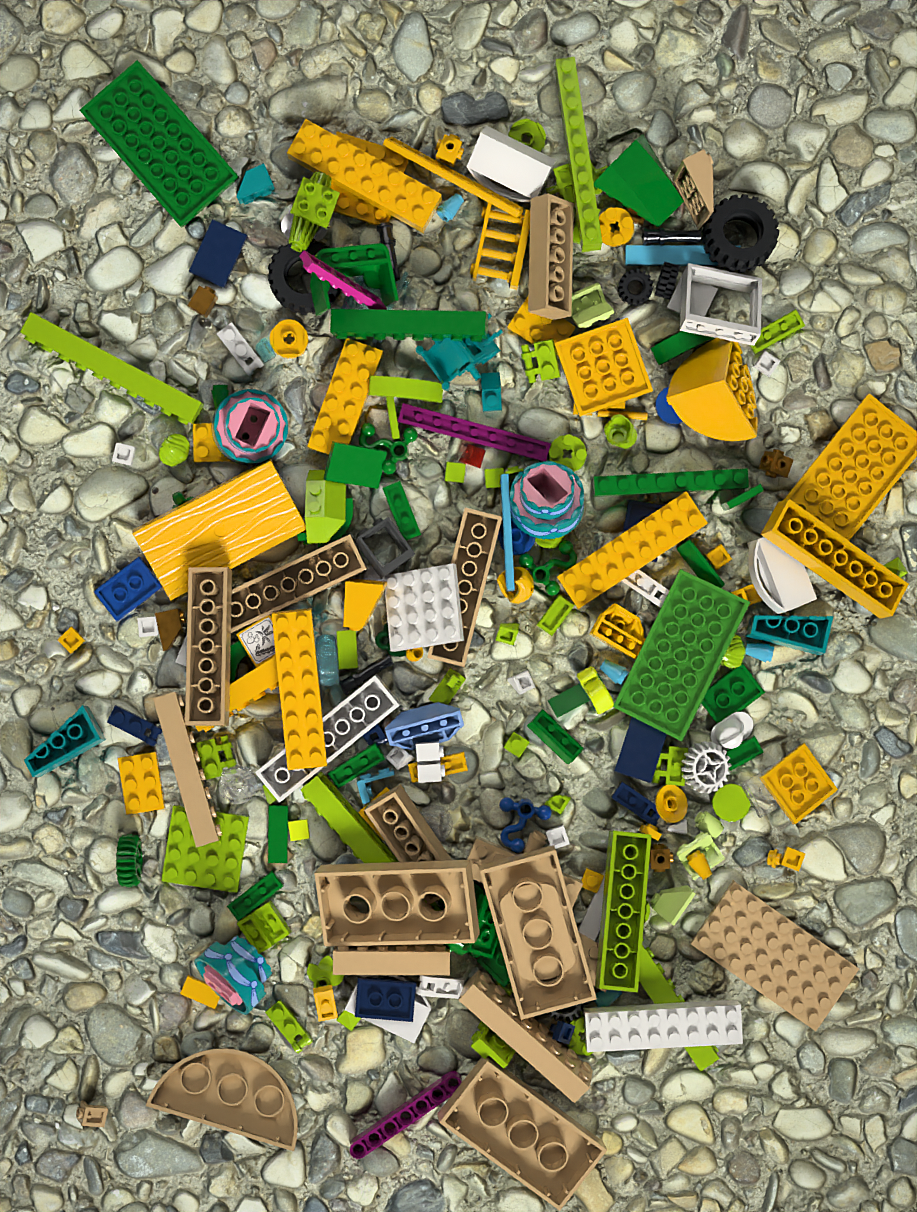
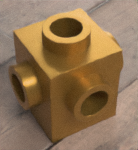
M773 449V452L765 451L761 458L759 469L765 471V475L771 478H788L793 459L784 456V452Z
M653 844V847H650V869H654V872H665V869H670V863H673V852H670V849L665 844ZM663 856V861L657 862V858Z

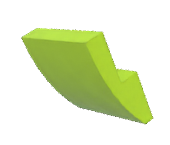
M271 900L237 922L249 943L257 949L258 954L272 947L276 942L292 932Z

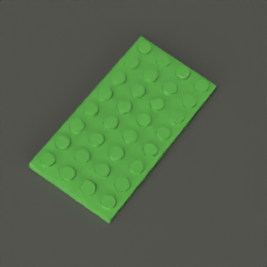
M680 569L613 707L683 741L751 602Z

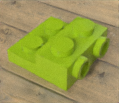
M481 1021L477 1026L479 1030L471 1037L473 1041L471 1047L484 1059L490 1056L504 1069L509 1065L515 1050Z

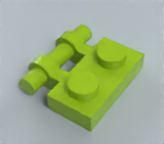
M554 339L534 342L535 350L532 351L529 350L528 344L521 345V358L525 363L526 370L524 371L525 376H528L529 383L536 382L535 374H540L542 381L561 377ZM532 357H537L538 367L533 368Z
M228 735L220 737L222 742L220 745H217L216 738L196 743L206 780L224 776V767H228L229 774L237 772L235 766L237 762L233 758L231 750L233 746L232 742H229ZM221 750H224L226 761L221 762L219 754Z
M668 746V753L661 752L652 783H659L660 776H664L665 784L685 786V779L682 777L685 772L680 768L685 767V764L681 761L686 760L687 757H685L684 753H688V747ZM662 759H667L666 770H661Z

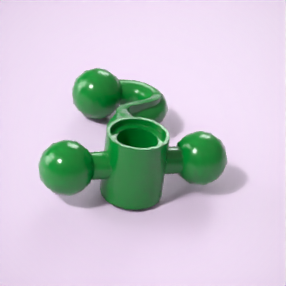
M372 423L363 424L359 437L360 446L379 449L382 446L389 448L392 457L383 462L382 470L385 474H393L397 469V461H403L408 457L409 449L407 446L417 439V430L414 428L405 429L402 442H392L389 439L383 438L373 444H368L366 440L375 434L376 428ZM402 446L405 448L404 453L400 456L396 455V448Z
M563 540L559 544V551L563 555H569L570 559L568 562L550 559L543 566H536L533 563V557L525 553L519 557V564L521 567L530 570L535 583H543L545 585L547 594L554 596L559 593L560 585L556 581L549 580V570L553 566L568 570L576 564L577 554L573 550L572 542ZM538 569L543 571V577L540 580L535 576Z

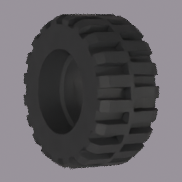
M736 194L730 196L729 200L724 198L719 204L714 206L713 213L703 227L702 243L706 244L704 247L705 253L711 254L709 259L712 262L716 261L719 263L717 267L721 269L726 267L729 272L738 270V273H745L746 269L753 271L757 266L763 265L769 258L778 242L779 229L777 227L779 223L778 219H773L775 213L772 209H767L768 204L766 202L760 203L758 201L759 198L755 196L752 199L748 198L747 194H742L738 198ZM732 220L747 222L754 228L757 234L756 244L749 248H739L732 245L724 235V225Z
M313 238L305 251L315 256L317 252L328 247L322 241L317 242ZM287 241L288 244L286 246L281 245L278 248V253L273 254L271 257L272 262L268 266V281L271 291L277 301L291 312H299L301 315H307V313L316 314L312 294L297 293L288 283V271L293 264L301 260L299 256L302 252L293 250ZM330 285L328 291L330 303L333 304L336 301V296L341 291L340 288L335 289Z

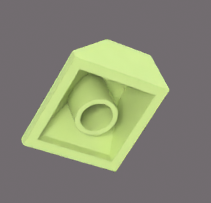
M688 885L664 889L659 894L655 893L653 895L650 906L674 926L696 893Z

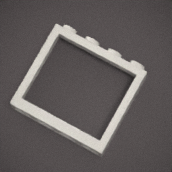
M688 263L682 274L680 331L754 346L761 335L762 278ZM691 281L750 293L749 326L690 314Z

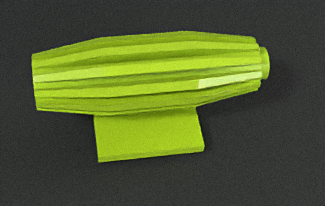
M315 172L310 179L303 177L290 211L294 216L288 242L291 248L297 252L307 250L319 226L327 229L340 192L331 189L332 179L325 173Z

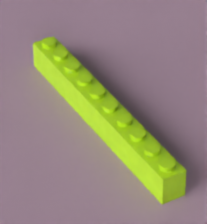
M575 57L560 58L555 60L554 69L581 252L601 250L603 242Z
M30 312L20 333L25 335L24 339L28 342L42 344L41 348L45 351L59 353L58 357L62 360L76 362L75 366L83 371H86V369L93 371L92 375L100 380H103V378L110 380L109 384L117 389H120V387L127 389L126 393L134 398H137V396L144 398L143 403L154 407V405L161 407L160 412L171 416V414L178 416L177 421L188 425V423L194 424L204 406L202 402Z
M322 771L300 789L303 797L315 806L316 812L328 821V826L332 830H336L340 835L341 841L345 845H349L357 859H361L363 863L399 862L396 856ZM436 902L430 904L435 911H442Z

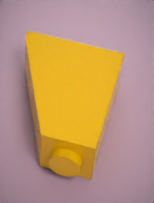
M353 578L345 581L343 627H349L351 631H360L367 625L387 587L386 581Z

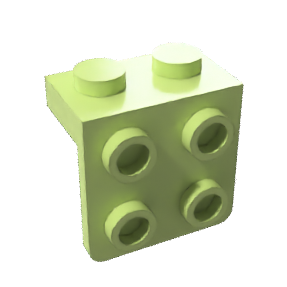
M598 282L572 293L570 318L579 328L590 327L593 322L606 320L614 313V309L606 302Z
M708 832L699 833L694 837V841L690 844H683L676 853L693 880L700 876L688 864L687 857L697 850L704 853L710 869L725 859Z

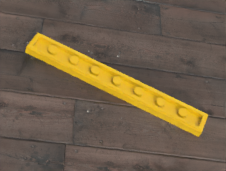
M391 136L383 142V146L518 218L522 215L523 207Z

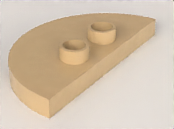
M214 1048L184 1058L160 1078L146 1103L147 1107L287 1150H295L298 1117L291 1091L281 1075L270 1064L246 1051L231 1048Z

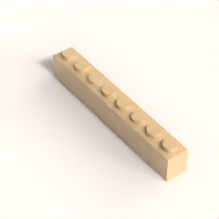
M173 692L153 698L195 845L199 847L221 840L220 836L223 834L220 824L216 825L214 818L217 817L216 809L214 806H211L209 801L212 798L209 787L206 788L204 784L206 775L204 769H200L198 763L201 761L198 750L195 751L193 743H195L194 734L189 732L188 725H185V714L182 706H185L183 697L178 692Z

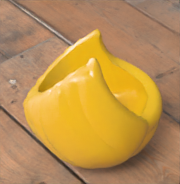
M514 567V591H506L505 571L499 574L497 578L502 594L511 603L519 604L525 602L533 594L534 581L530 572L524 567Z

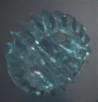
M328 634L317 636L316 654L320 684L322 686L336 685L340 681L336 639L334 635Z

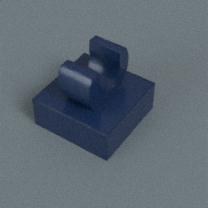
M558 1020L557 1025L551 1023L549 1031L554 1033L552 1039L569 1044L575 1026Z

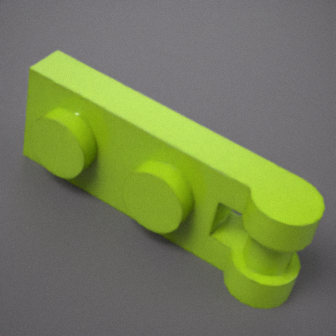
M281 999L265 1011L267 1016L292 1045L296 1053L299 1054L304 1046L314 1042L310 1034ZM298 1034L302 1036L300 1041H297L295 1038Z

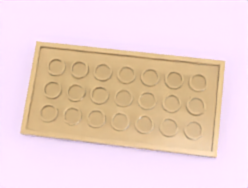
M734 880L690 941L691 945L814 1031H817L859 970L857 966Z

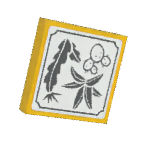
M270 615L236 634L255 667L276 656L273 624Z

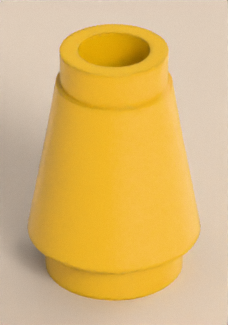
M700 850L687 857L688 864L703 880L713 874L704 853H701Z

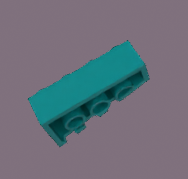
M755 615L749 619L746 637L822 655L826 652L833 616Z
M82 705L72 717H69L58 730H55L44 743H41L24 759L32 777H41L106 740L89 706Z

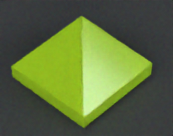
M899 557L883 565L900 578L908 573Z

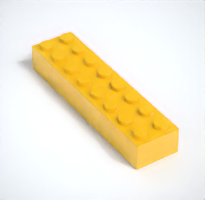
M307 119L304 120L287 151L290 160L314 173L321 172L329 175L332 183L422 233H424L442 201V194Z
M686 491L557 576V579L576 608L580 609L707 525L708 522Z
M786 499L776 504L761 532L763 537L878 618L893 616L909 585L791 499Z
M312 608L272 612L288 770L327 766Z

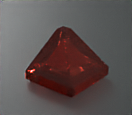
M469 444L460 457L459 462L481 468L486 450Z

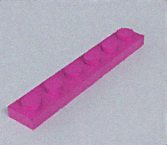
M304 250L299 257L304 263L302 266L309 273L314 272L322 281L327 280L335 289L340 288L346 296H353L359 304L364 303L368 309L387 310L381 299L307 251Z

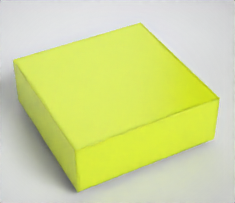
M308 819L288 821L291 841L310 838Z

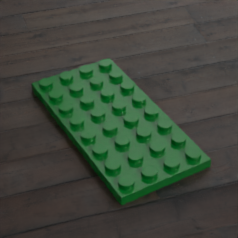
M138 60L79 110L181 228L239 179L234 170Z

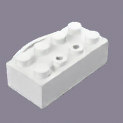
M486 126L480 133L467 168L482 186L506 199L517 202H531V198L541 194L556 160ZM486 177L519 193H514L502 189L497 185L493 184Z
M760 537L747 543L749 547L748 566L752 583L761 599L773 610L774 615L787 612L817 599L805 565L765 537Z
M360 975V976H359V977H364V978H376V979H380V978L378 977L379 975ZM385 975L402 981H411L403 975ZM358 980L345 1006V1010L354 1015ZM415 996L413 1022L362 1019L415 1043L431 1010V1003L427 996Z

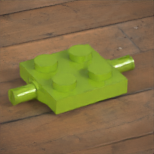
M567 163L552 170L556 179V185L545 189L547 194L552 195L559 192L564 200L574 203L569 164ZM591 163L593 182L608 168L607 165L596 169ZM594 187L595 195L602 193L601 189Z

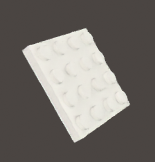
M452 563L389 574L383 578L387 582L385 600L390 651L396 652L464 641L456 564Z

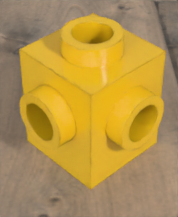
M444 134L443 139L438 140L435 148L438 151L436 161L453 168L457 159L461 160L464 153L462 141L453 134L449 136Z

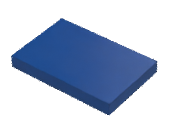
M139 556L93 592L116 622H118L163 588V586Z

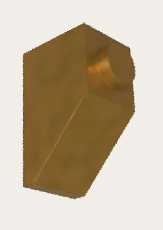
M180 608L155 613L163 651L171 649L184 628L186 617L184 611L181 612Z

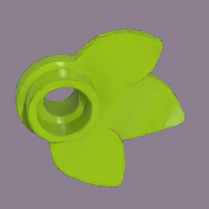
M329 955L322 958L318 966L309 963L307 968V976L313 981L314 988L322 987L319 983L322 980L327 985L337 986L343 981L345 976L333 975V959Z

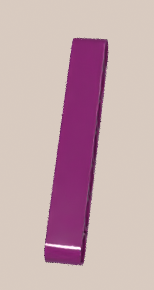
M456 1071L448 1072L354 1137L350 1144L351 1156L355 1159L365 1157L446 1101L462 1083L461 1075ZM455 1078L458 1080V1084L450 1085L448 1081ZM439 1089L443 1094L441 1096H434L432 1092ZM423 1100L427 1103V1105L425 1107H419L417 1105V1102ZM407 1111L411 1116L404 1118L401 1116V1113ZM392 1122L395 1124V1127L388 1129L385 1124ZM376 1133L379 1135V1138L373 1140L370 1138V1134ZM356 1144H360L363 1146L364 1149L358 1151L354 1148V1146Z

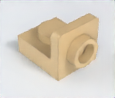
M81 1101L80 1107L76 1110V1119L81 1126L104 1127L108 1108L107 1106L88 1105L85 1101Z

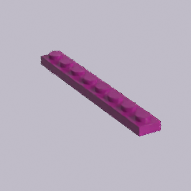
M405 403L402 404L398 422L542 462L547 460L551 445L548 442Z

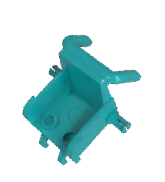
M490 313L488 314V320L492 317ZM500 329L491 336L488 334L487 339H482L481 342L470 341V338H463V341H452L451 338H443V341H434L435 344L428 351L422 346H417L416 352L424 358L442 383V389L448 391L451 387L450 382L458 375L461 376L467 371L471 373L475 381L482 377L476 366L480 363L482 365L501 351L493 340L500 336L503 331Z

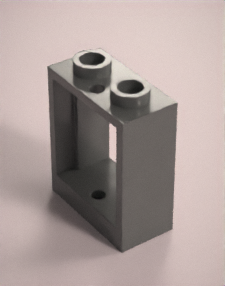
M389 517L384 520L380 518L372 524L374 527L367 530L365 528L357 534L358 538L355 540V543L381 579L415 555ZM383 528H385L403 553L384 567L381 566L364 542Z

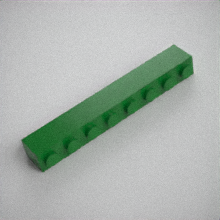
M331 309L330 332L337 339H347V336H355V339L364 340L366 337H374L376 340H385L386 337H393L394 340H405V337H412V340L422 341L424 338H432L431 340L443 341V338H451L452 341H463V338H470V341L481 342L482 339H487L488 314L486 311Z
M748 468L595 476L592 478L593 497L749 488Z

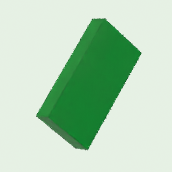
M754 735L742 741L738 747L726 750L725 756L730 757L727 763L732 765L728 769L731 771L764 753Z

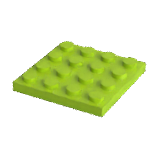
M173 805L161 881L237 893L250 816L216 811L217 817L214 818L216 825L220 824L222 830L221 840L196 847L185 807Z

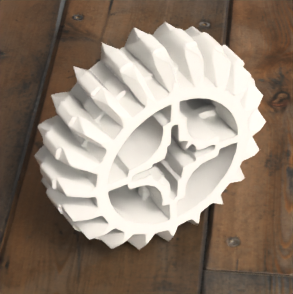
M703 741L701 744L695 743V748H689L690 753H684L687 758L681 761L685 764V767L680 768L685 772L682 777L687 779L685 783L690 785L691 789L697 790L700 793L718 791V787H724L722 782L728 781L726 775L731 774L728 768L732 765L727 763L730 757L725 756L727 751L714 742ZM710 752L715 759H710L706 753ZM702 775L706 781L701 782L697 776Z

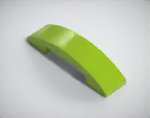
M370 376L368 395L442 403L443 389L442 383L401 377Z

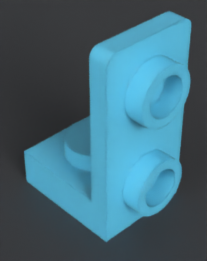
M384 768L378 770L379 774L371 776V773L360 776V779L357 780V786L363 804L370 802V797L373 796L371 786H367L366 783L395 775L394 770Z

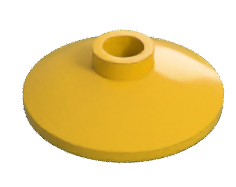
M665 785L657 792L655 805L660 817L669 823L681 821L688 809V802L684 792L676 785Z

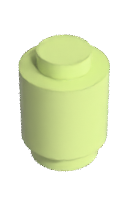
M707 811L700 812L695 817V826L703 833L708 832L713 838H717L724 829L721 821Z

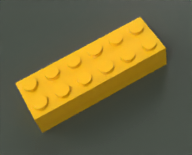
M349 338L346 339L307 447L309 449L329 456L332 441L346 444L352 443L369 396V377L376 376L384 355L382 350Z
M276 656L230 684L229 717L234 715L233 710L237 709L239 712L250 705L249 700L252 698L256 701L266 695L265 690L268 688L272 691L279 686ZM195 726V727H196V729L198 730V732H200V731H202V730H204L205 732H207V731L211 730L212 728H214L215 726Z

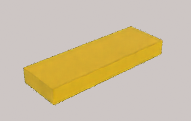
M464 751L440 757L441 765H445V775L468 771ZM417 762L408 763L412 783L418 782Z

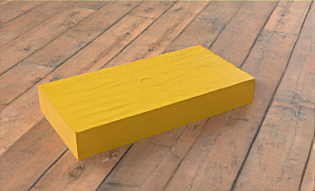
M270 458L135 528L132 534L171 601L188 592L189 568L228 567L232 569L305 531L306 524Z

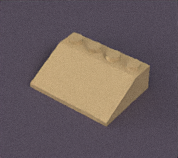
M704 149L683 159L672 179L698 230L702 229L714 211L713 160L709 153L706 154Z

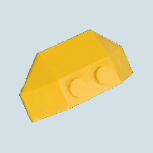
M616 603L612 604L598 616L589 633L596 639L635 660L646 640L640 618Z

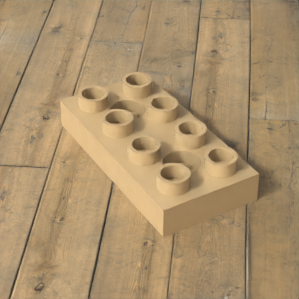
M471 860L321 865L314 873L324 947L475 943L480 934ZM436 894L441 897L445 903V909L435 911L430 904L425 902V895ZM359 896L365 899L370 911L368 913H361L356 906L350 903V897Z

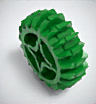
M127 834L119 838L116 853V874L118 883L121 886L132 887L140 883L143 854L142 842L138 835Z

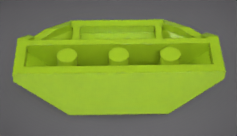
M309 470L306 479L305 524L307 543H327L346 522V484L325 480V470Z

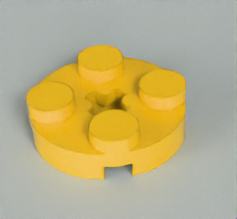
M611 207L600 214L599 222L602 242L610 247H617L631 240L635 227L631 215L626 210ZM618 222L620 230H615L614 233L611 232V224Z
M286 319L280 321L270 333L272 348L277 355L283 358H297L304 354L308 346V333L303 325L295 320ZM288 334H291V336L295 338V340L292 341L291 344H288L287 341H284V338H287Z

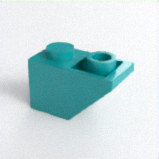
M264 163L246 171L236 196L240 204L252 203L255 200L254 198L260 195L262 197L268 196L275 189Z

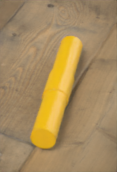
M603 409L597 411V417L612 418V416L621 414L628 419L647 420L648 417L647 412Z

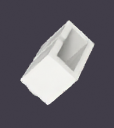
M439 741L416 743L418 783L442 781V776H445V765H441L440 757H444L443 746H439Z

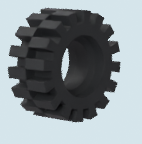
M664 262L657 282L655 296L670 300L677 281L679 265Z
M631 269L621 277L617 290L619 297L623 299L624 303L627 302L628 305L638 306V304H643L651 296L653 280L650 279L651 276L649 274H645L644 270ZM637 280L642 284L643 290L640 294L634 295L630 293L628 284L631 281Z

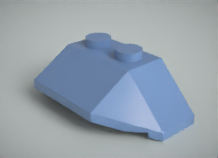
M436 702L401 712L385 728V732L390 746L415 750L416 743L439 741L441 743L450 740L464 726L460 708Z

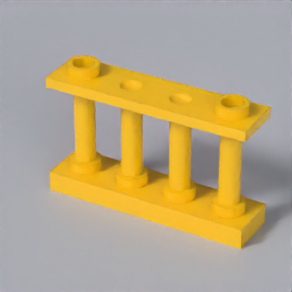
M488 202L487 207H483L481 218L484 219L476 263L471 264L470 275H473L472 281H476L477 274L504 279L511 283L510 289L517 290L530 230V210L526 209L525 215L516 218L511 214L491 210L492 204ZM493 218L517 223L519 226H522L521 234L517 233V235L487 229L488 220ZM485 237L514 242L515 245H518L517 253L513 252L511 254L483 248ZM481 255L511 261V264H515L514 270L508 273L479 267Z

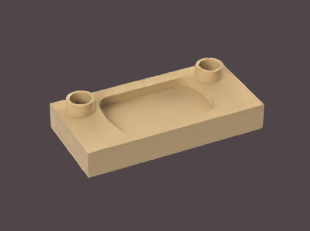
M552 845L479 865V871L521 1020L596 1000V994L555 846Z

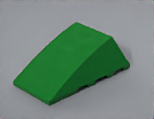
M644 134L637 138L613 161L594 182L596 189L603 190L607 196L614 197L623 206L636 211L637 215L656 227H659L684 202Z

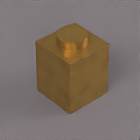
M198 286L187 306L207 318L218 300V297L215 295L216 291L208 286H205V288Z

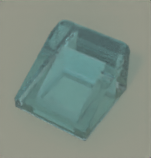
M265 337L255 346L263 363L276 357L275 352Z

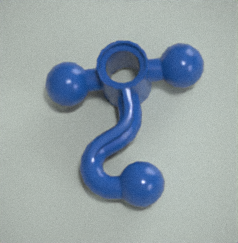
M509 797L501 799L499 806L502 811L510 812L516 810L520 816L518 824L507 826L502 830L500 834L502 843L506 847L511 848L513 852L521 853L525 849L524 841L520 838L511 841L508 839V835L521 831L525 827L527 819L531 818L533 814L542 820L549 819L552 815L551 808L547 805L534 807L533 802L529 799H521L518 803H515ZM522 805H529L531 807L530 811L523 813L520 810Z

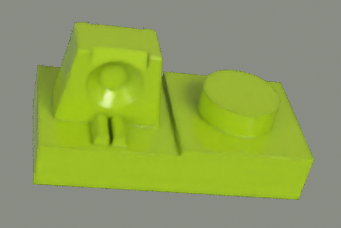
M450 667L429 697V700L433 703L440 702L448 705L466 678Z

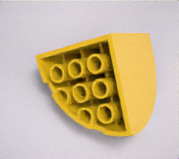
M715 338L697 349L676 370L666 395L668 404L673 407L676 414L686 425L702 435L718 440L741 441L757 437L758 418L754 417L753 409L757 408L755 392L748 365H743L740 355L743 352L738 342Z

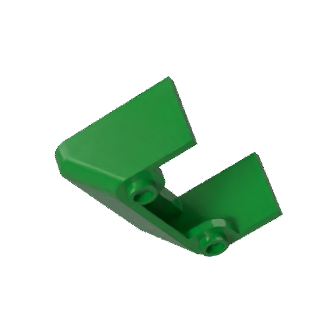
M384 244L327 248L316 253V258L346 277L363 275L366 287L372 290L380 289L381 299L386 308L399 300L389 250ZM312 272L310 289L316 316H319L331 308L328 297L330 284L327 280L322 281Z

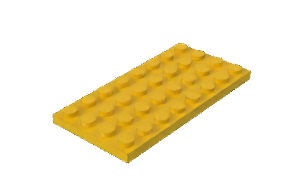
M870 393L867 394L783 500L791 499L850 541L917 457V431Z

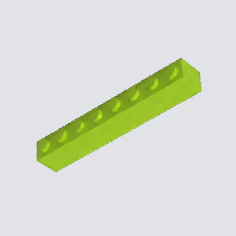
M642 945L639 982L654 1004L686 1002L681 994L677 996L674 992L676 987L671 979L666 980L663 973H665V970L661 964H655L652 959L654 954L650 948H644ZM716 1045L684 1047L700 1072L720 1059L717 1055L719 1050Z

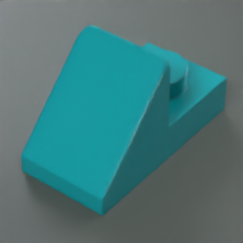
M500 372L480 373L482 375L483 412L502 411Z

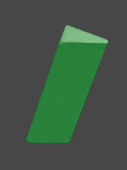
M691 540L685 541L677 548V551L698 578L719 588L725 586V583Z
M579 683L547 701L558 718L590 701Z
M543 709L527 725L567 765L573 762L584 749Z

